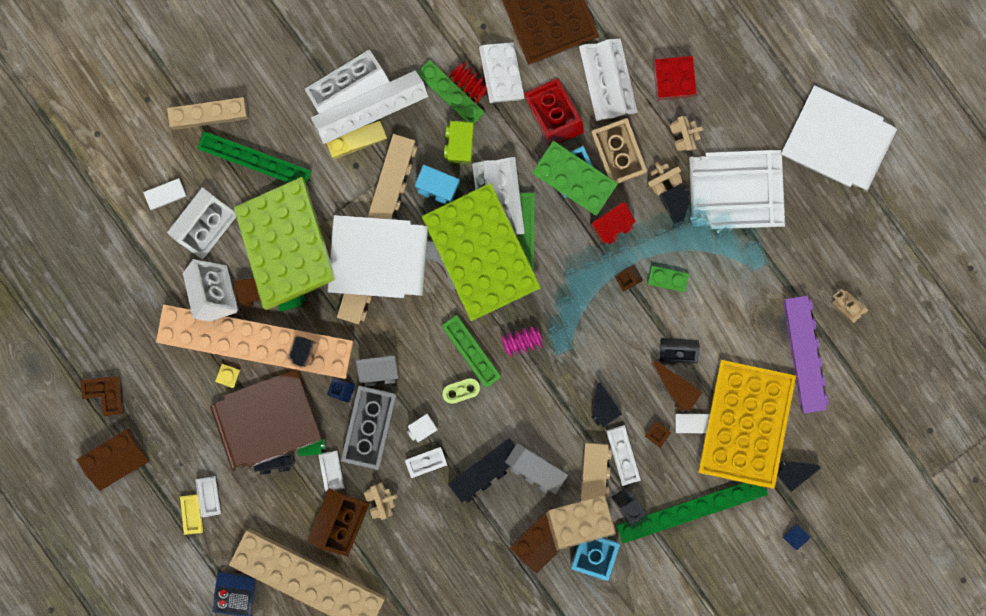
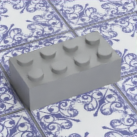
M361 385L358 386L342 454V462L376 470L380 469L397 394Z

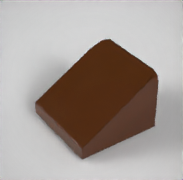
M634 264L614 275L623 292L643 281Z

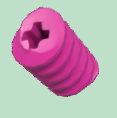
M538 325L536 331L530 326L529 333L523 328L522 335L516 330L514 337L509 332L507 339L500 335L505 353H508L510 357H513V351L520 355L521 349L527 353L529 346L535 351L536 344L540 349L543 345Z

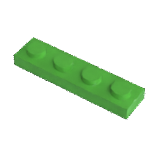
M430 60L417 72L419 77L466 122L475 124L485 114L475 102Z
M457 315L441 326L485 388L501 378Z

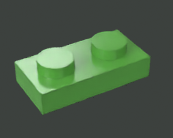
M651 266L647 285L685 293L689 274Z

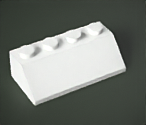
M369 49L305 88V91L320 114L390 81Z

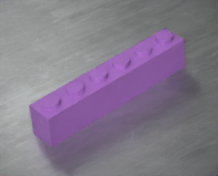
M808 296L784 299L783 306L794 374L796 376L801 413L827 410L826 405H829L827 394H824L823 386H826L825 377L821 375L820 367L823 365L821 356H818L817 353L819 340L814 335L816 321L811 316V311L813 310L812 300Z

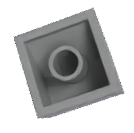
M397 356L356 360L360 383H365V386L376 385V381L384 380V384L395 383V379L399 378Z

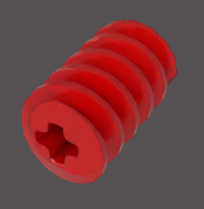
M465 61L458 65L448 78L454 76L452 82L456 83L459 81L458 88L465 86L464 93L471 91L469 98L476 97L475 103L477 104L488 93L486 83L482 84L484 77L476 78L478 72L471 74L473 67L465 69L467 64Z

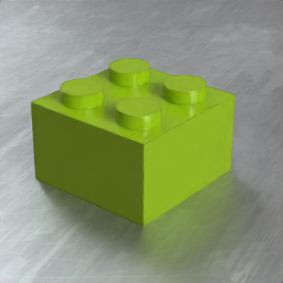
M450 121V126H446L445 137L449 140V144L445 145L444 158H447L448 163L471 165L474 123Z

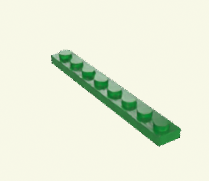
M740 483L647 515V521L632 530L627 522L616 526L622 544L767 496L768 493L766 487Z

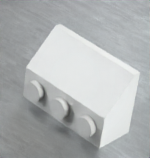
M202 187L167 233L203 260L236 218V214Z
M193 259L183 272L193 319L213 321L236 313L238 308L227 265Z

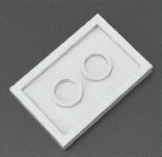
M514 43L480 46L479 50L489 102L498 103L525 99Z

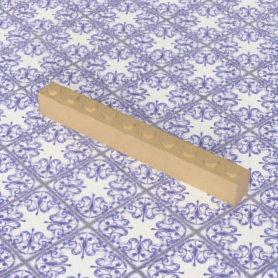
M393 134L367 218L393 219L395 211H399L401 205L399 196L400 193L404 194L407 183L404 180L406 175H410L412 164H410L411 157H415L418 146H415V140ZM344 294L337 318L359 325L361 321L365 322L368 312L365 310L367 303L370 304L372 296Z

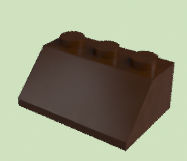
M131 429L122 431L76 459L87 478L99 491L149 462L148 457Z
M329 488L307 542L321 550L348 557L370 503Z
M551 506L510 545V549L536 574L560 551H556L546 515L549 510H553Z

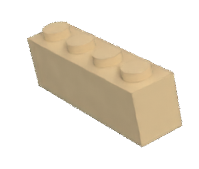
M244 97L167 108L169 125L173 130L249 119L247 101Z
M584 442L581 502L601 496L609 497V487H606V479H610V468H607V460H611L612 449L608 448V444Z

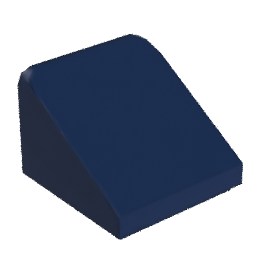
M333 377L327 395L349 403L355 385Z
M794 524L782 538L795 550H798L811 537L797 524Z

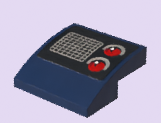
M218 571L212 612L251 616L256 579L249 575Z

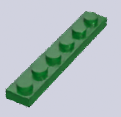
M205 131L197 148L205 153L287 183L302 177L305 179L307 186L312 173L308 169Z

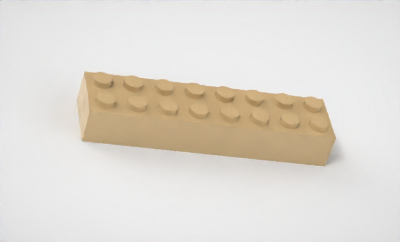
M251 529L246 530L229 566L329 616H377L386 598Z

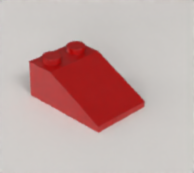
M558 78L524 93L526 102L548 146L553 141L561 144L584 133L582 120Z

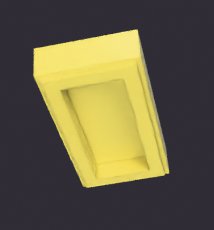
M197 494L180 496L184 535L203 533V517L200 515Z

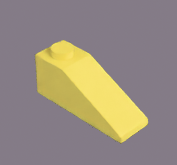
M378 121L329 141L327 146L332 158L335 160L386 140L387 137L381 122Z

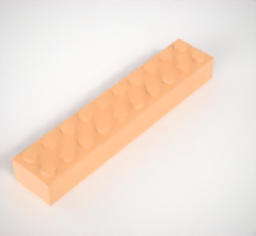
M163 305L156 343L343 379L348 377L354 341L226 316L213 321L193 319L190 309ZM295 336H301L319 343L312 365H306V367L301 368L291 364L292 360L287 359Z

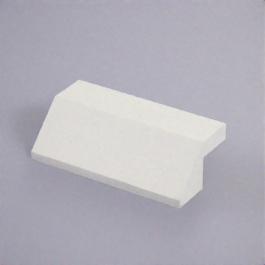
M608 39L597 44L579 46L596 121L638 113L621 39Z
M515 157L473 163L475 190L492 183L516 235L524 234Z

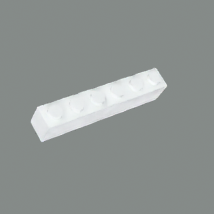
M413 71L311 117V120L322 143L325 144L427 98L428 95L423 81L417 72Z

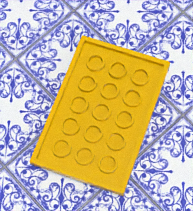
M720 360L698 473L774 489L796 376Z

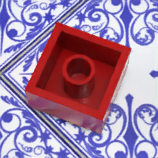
M693 56L654 60L656 101L696 96Z

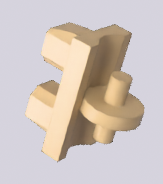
M687 116L678 117L677 121L670 124L673 134L682 132L683 139L675 141L677 151L696 150L695 141L701 139L699 132L704 131L703 127L697 128L695 121L689 124Z
M658 162L654 163L656 169L651 171L650 174L652 177L659 174V177L648 182L647 186L649 189L652 188L653 192L659 196L667 191L662 183L663 181L668 179L673 188L682 184L679 166L664 174L663 171L669 169L668 164L660 166Z
M840 289L833 296L835 298V301L832 302L833 306L853 323L862 314L868 312L863 304L843 289Z
M383 482L370 487L371 489L364 492L368 502L372 500L376 502L377 507L370 509L373 519L381 518L383 520L394 515L392 508L395 507L393 500L398 498L397 494L391 495L390 489L385 490Z

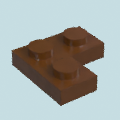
M120 376L80 380L82 399L101 397L103 416L124 414Z

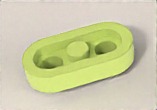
M469 378L446 386L442 395L447 403L454 404L477 396L480 391V385L475 379ZM469 384H472L474 386V390L472 392H469L467 390V386ZM451 390L456 392V396L453 398L448 394Z

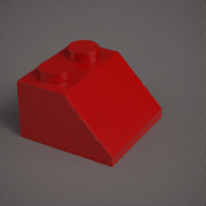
M625 202L593 222L590 227L602 244L607 242L610 245L618 239L617 235L622 231L624 234L631 231L636 221Z

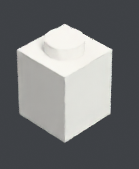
M427 413L408 426L410 430L407 433L413 441L416 439L417 442H420L437 431L438 428Z

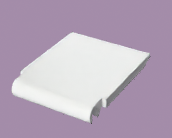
M814 85L781 155L843 185L860 187L864 189L863 191L867 192L896 134L897 128L883 122V117Z
M782 150L705 153V157H689L692 226H708V230L785 227Z
M334 215L330 263L336 280L328 283V292L405 298V294L423 296L428 226L411 225V221Z

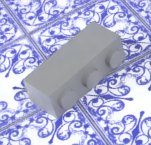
M519 443L516 444L505 461L510 466L509 470L518 476L520 473L525 476L523 479L532 485L536 482L539 484L538 488L545 493L550 491L556 495L568 476L562 470Z

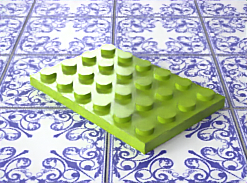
M300 177L234 207L262 306L265 310L336 280L305 179Z
M492 183L422 216L471 321L541 288Z

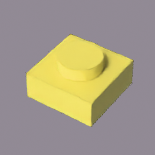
M222 364L215 382L235 388L241 370Z

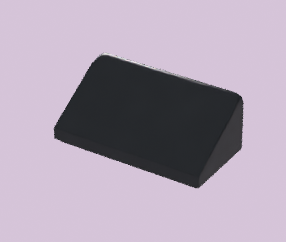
M661 338L660 362L698 364L699 341Z

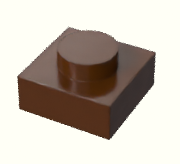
M655 421L644 437L661 448L672 432Z

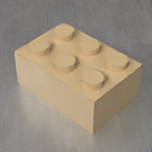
M628 118L591 131L590 135L606 176L621 184L647 173Z
M605 496L549 510L546 513L556 551L615 534Z

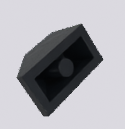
M681 184L659 195L676 229L681 228L690 202L688 197L691 196L687 187H682Z
M599 382L595 388L592 405L594 415L591 417L597 426L601 424L602 427H605L621 416L622 413Z
M783 461L779 464L777 477L787 490L792 492L820 470L821 467L812 463L788 461L786 463V461Z
M627 487L611 497L631 530L648 520L643 507Z

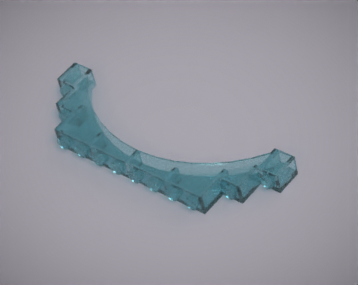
M699 213L690 217L691 221L687 223L680 221L672 225L673 229L668 231L662 229L655 232V236L650 239L646 236L637 240L636 245L631 247L630 244L619 248L620 252L615 254L608 252L602 255V259L595 262L593 259L585 262L583 268L577 270L574 267L567 270L566 275L563 277L572 297H562L555 304L564 326L555 325L549 328L550 332L546 333L555 355L557 356L573 349L572 341L576 328L591 300L613 277L633 264L669 252L701 251L734 259L746 265L748 270L752 272L769 264L761 243H755L752 240L743 244L744 248H741L734 230L727 227L717 230V235H714L707 216H701Z

